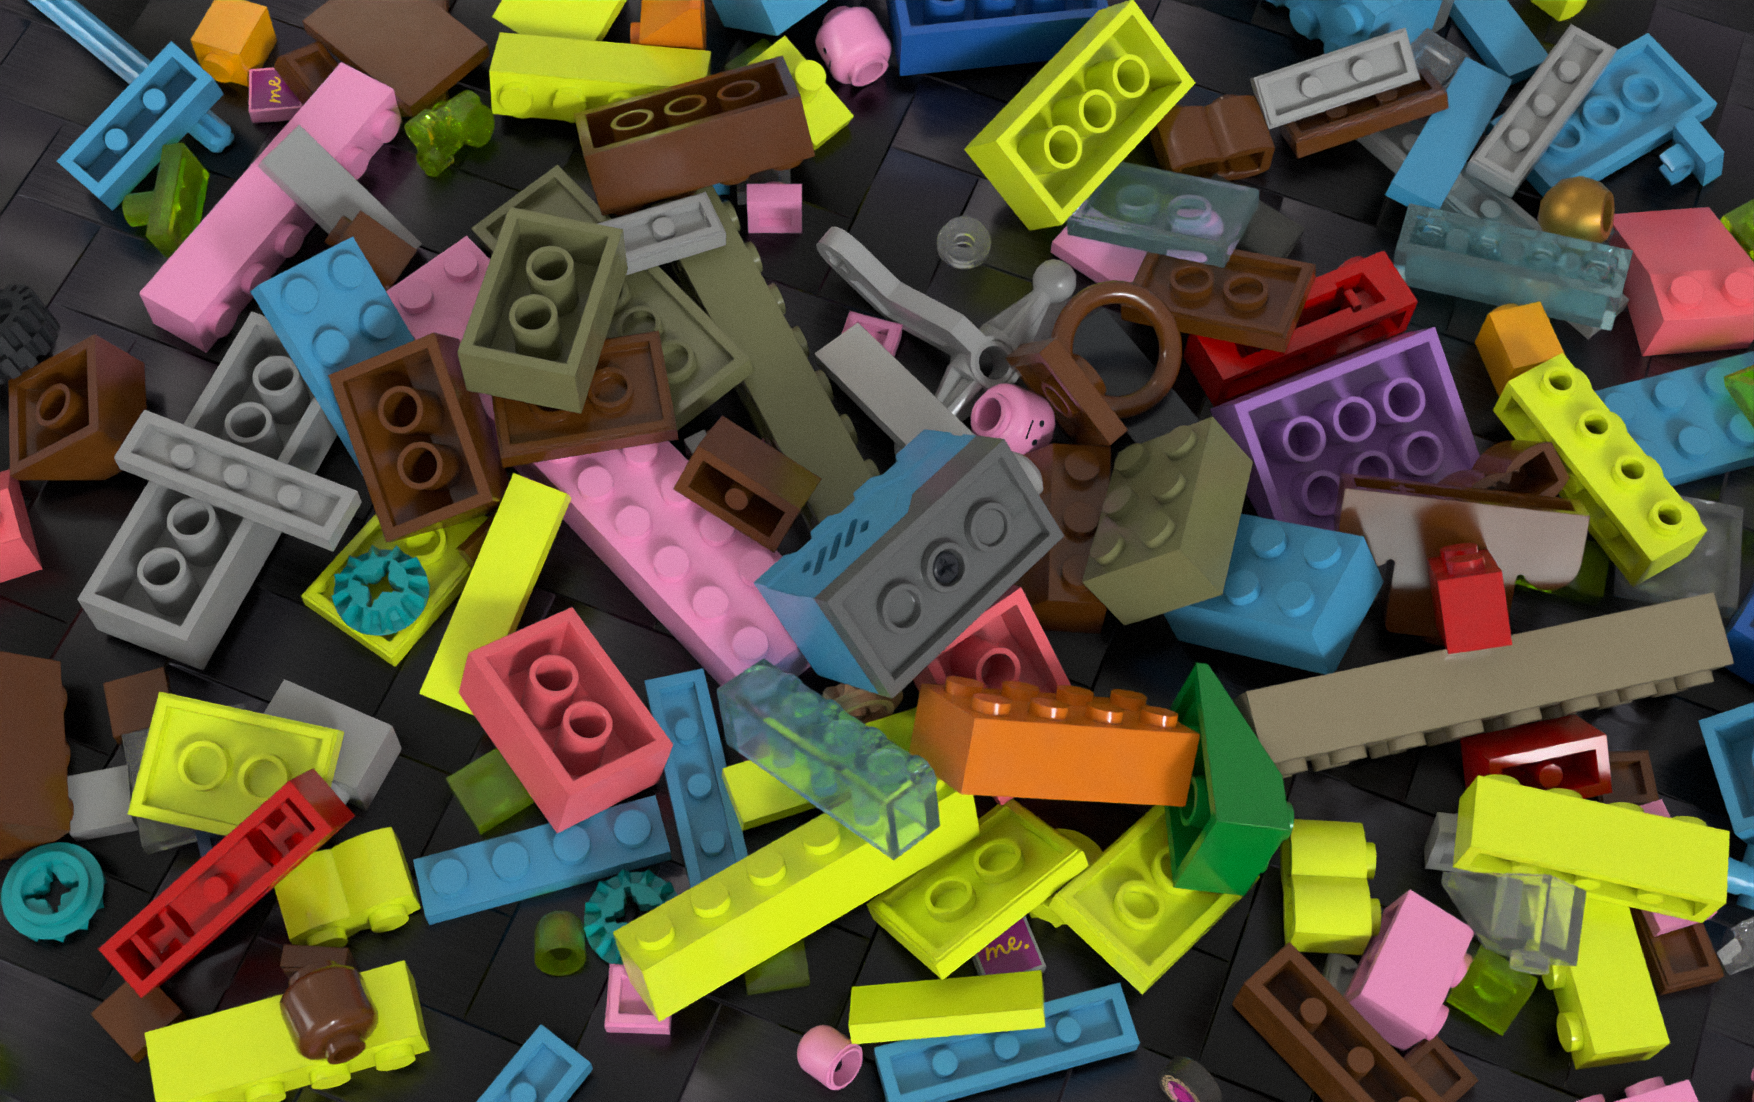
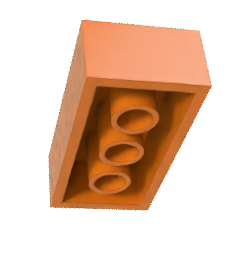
M958 676L947 677L945 685L921 683L908 756L960 794L1186 807L1200 734L1177 722L1178 714L1176 712L1147 705V696L1129 690L1113 689L1111 690L1110 698L1096 697L1094 692L1088 689L1071 685L1057 686L1056 693L1039 692L1040 689L1034 685L1018 681H1003L1001 689L983 688L984 684L977 680Z

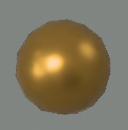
M1585 176L1561 179L1547 191L1540 201L1538 223L1544 236L1554 246L1572 253L1594 249L1608 239L1611 233L1615 209L1613 194L1601 182Z

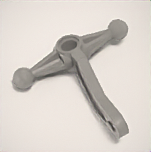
M832 226L816 244L822 258L887 321L903 324V330L951 355L950 364L947 366L934 396L961 422L971 416L976 401L989 388L1000 383L1014 384L1017 381L1018 374L1005 358L1021 344L1033 342L1050 303L1064 302L1073 294L1076 287V274L1069 264L1056 259L1045 261L1036 269L1033 275V291L984 323L978 329L963 314L900 282L857 239L843 229ZM983 350L989 353L993 362L992 372L989 377L984 376L979 367V357ZM894 442V453L896 455L902 449Z

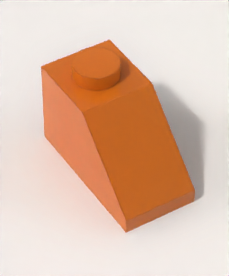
M642 0L640 22H631L630 44L706 51L705 0Z

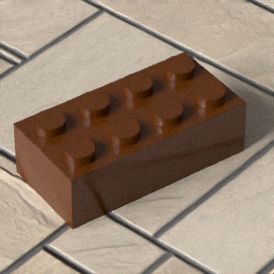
M783 56L574 113L584 159L602 216L611 213L617 215L631 214L640 210L644 204L665 198L679 200L692 196L697 189L718 183L722 185L738 184L745 181L750 174L768 169L788 170L798 166L802 160L815 156L801 96Z

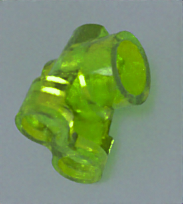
M470 90L462 91L447 102H438L432 110L423 109L405 124L407 136L417 147L416 160L420 168L429 176L436 177L454 162L455 158L453 155L463 145L476 148L484 146L493 134L494 116L487 106L481 104L479 96Z

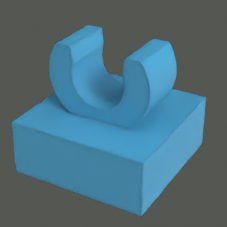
M1691 113L1673 125L1672 147L1660 155V160L1664 164L1659 167V171L1671 185L1680 182L1692 172L1698 181L1705 186L1722 175L1724 151Z

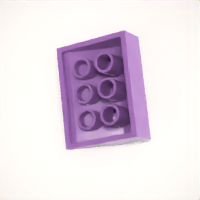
M1435 327L1398 335L1210 408L1212 417L1215 418L1253 461L1246 494L1258 516L1334 531V514L1341 473L1437 484L1454 472L1471 470L1476 460L1480 457Z

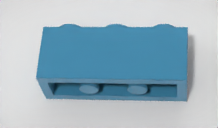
M171 41L68 148L57 162L113 211L221 98L223 92L213 77Z

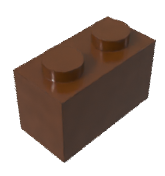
M721 416L698 444L673 490L775 553L822 478L729 419Z

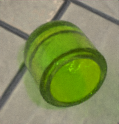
M557 910L545 914L537 922L534 932L536 966L547 974L563 976L576 972L584 965L586 960L585 930L583 922L577 915L569 911ZM568 948L573 950V952L567 959L560 961L555 959L549 950Z

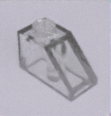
M1443 872L1442 886L1483 947L1510 958L1509 968L1525 973L1547 975L1549 974L1550 965L1577 967L1586 890L1550 874Z

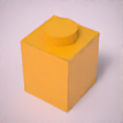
M214 0L191 38L200 67L213 77L214 80L223 83L230 81L249 87V69H261L278 41L267 7L245 0Z
M1540 301L1521 306L1516 303H1509L1488 313L1475 340L1477 349L1499 397L1508 381L1561 353L1565 355Z

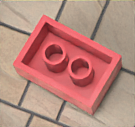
M573 607L468 653L459 694L556 833L659 783L673 743Z

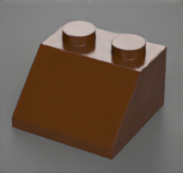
M94 334L28 369L19 377L8 380L11 477L17 480H106L124 471L119 468L114 456L142 412L147 410L145 364L142 361Z

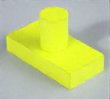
M784 36L747 65L783 56L801 96L815 151L848 125L854 116L825 83L826 73L823 67L815 61L806 60L788 38Z

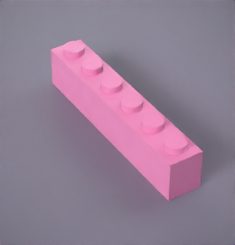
M341 62L140 291L139 294L152 322L206 353L219 338L226 336L234 327L237 316L252 300L253 295L250 291L257 285L271 279V276L285 259L294 256L298 252L304 237L316 224L296 202L258 167L260 162L300 125L356 180L364 174L369 160L384 143L390 142L399 130L402 120L394 89Z

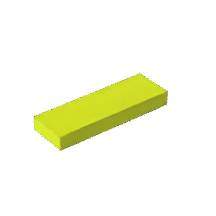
M1041 970L947 978L943 980L935 979L852 987L849 1031L852 1044L1045 1027L1044 987Z

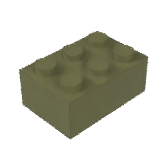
M509 207L457 352L468 391L582 413L628 270L623 229Z
M1214 417L1189 426H1179L1170 433L1141 444L1129 445L1124 450L1118 452L1093 544L1090 548L1082 583L1124 626L1223 594L1253 461Z

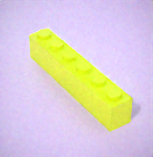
M915 761L614 931L613 935L630 983L659 1022L980 836L973 795L958 793Z

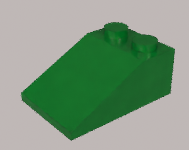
M1196 663L1169 709L1178 714L1177 722L1200 734L1186 807L1164 806L1173 888L1244 896L1259 874L1266 871L1271 857L1282 841L1290 837L1294 825V810L1292 804L1286 802L1282 774L1208 664Z

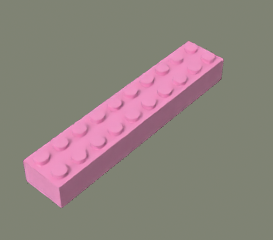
M468 236L462 238L386 291L415 340L431 333H438L458 338L461 343L490 259ZM478 393L499 450L491 395ZM669 441L513 466L523 477L567 493L571 497L563 520L743 710L766 703L811 666L754 585V582L782 557L777 550L773 553L673 490L689 461Z

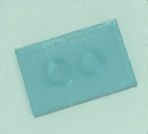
M1121 162L1067 219V235L1224 268L1259 205V190Z

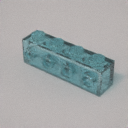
M1409 203L1395 249L1394 266L1410 287L1496 306L1516 303L1521 306L1540 301L1547 317L1612 331L1633 250Z
M763 658L717 689L727 745L892 860L898 858L940 826L936 792L937 778L934 769L924 758L918 755H911L888 740L876 727H868L845 712L836 701L825 699L805 686L793 673H785Z

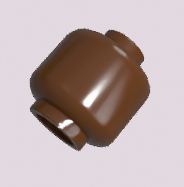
M334 960L317 961L298 970L288 981V988L280 1000L281 1015L296 1051L309 1060L327 1059L329 1064L336 1065L354 1059L366 1048L365 1041L373 1034L378 1025V1012L362 975L355 968L349 965H339Z

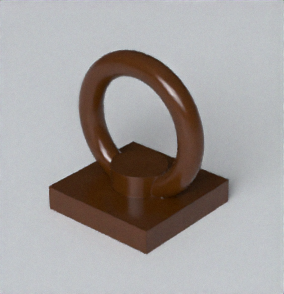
M1112 280L1093 284L1074 295L1058 315L1051 333V339L1021 344L1005 359L1030 391L1041 395L1049 401L1054 411L1055 423L1072 445H1111L1128 430L1120 419L1137 416L1158 404L1169 392L1181 366L1182 341L1180 330L1172 312L1156 294L1132 282ZM1115 303L1131 306L1145 315L1152 324L1159 343L1158 363L1151 378L1137 391L1121 396L1106 395V386L1097 371L1083 357L1073 353L1075 333L1085 316L1100 306Z

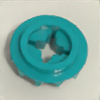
M371 545L369 551L358 557L349 555L346 567L341 573L334 574L335 587L332 599L337 613L349 627L363 634L381 636L405 629L421 615L429 598L428 577L418 558H412L405 554L397 545L392 550H380ZM389 573L388 580L391 588L394 589L393 592H382L379 598L375 599L373 604H371L372 596L369 588L365 585L368 583L378 584L381 578Z
M63 842L41 845L24 854L9 870L1 891L2 909L9 923L17 931L37 942L39 939H54L63 942L66 935L78 929H88L89 919L97 909L104 908L102 896L104 885L108 882L98 861L84 848ZM53 873L65 888H71V892L61 895V905L58 906L57 913L45 899H40L41 895L50 892V882H53Z
M622 869L617 876L607 881H599L596 891L590 900L585 903L584 930L588 942L596 954L610 964H623L613 932L627 924L623 922L616 923L617 918L625 915L626 898L632 897L633 902H637L640 911H651L678 896L671 882H666L655 876L649 869L644 872H628Z

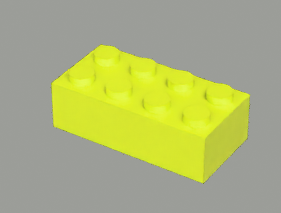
M1128 0L1099 10L964 150L1029 231L1059 226L1076 211L1187 93L1195 82L1135 1Z

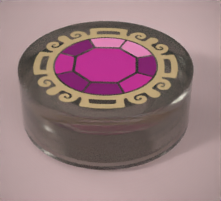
M1175 1056L1158 1073L1160 1087L1171 1102H1222V1094L1217 1082L1203 1066L1191 1058Z

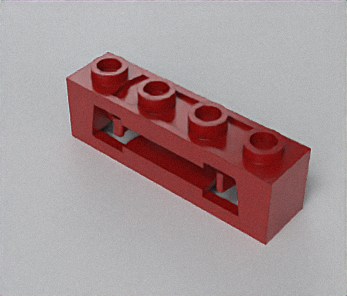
M1385 251L1366 258L1356 256L1345 261L1334 271L1318 277L1315 276V281L1285 353L1268 349L1258 351V347L1189 334L1183 357L1210 402L1215 407L1406 331L1418 301ZM1340 307V310L1328 316L1330 310ZM1371 325V327H1368V328H1366V329H1363V330H1361V331H1358L1359 329H1362V328H1364V327H1367V326ZM1355 331H1358V332H1356V333H1354V334H1352V335H1349V336H1347V337H1344L1345 335H1348V334H1350V333H1353V332H1355ZM1262 369V371H1260V372H1257V373H1255V374L1249 375V374H1251V373H1254V372L1259 371V370Z
M314 768L302 773L282 786L98 950L140 998L144 997L174 976L353 819L355 815Z

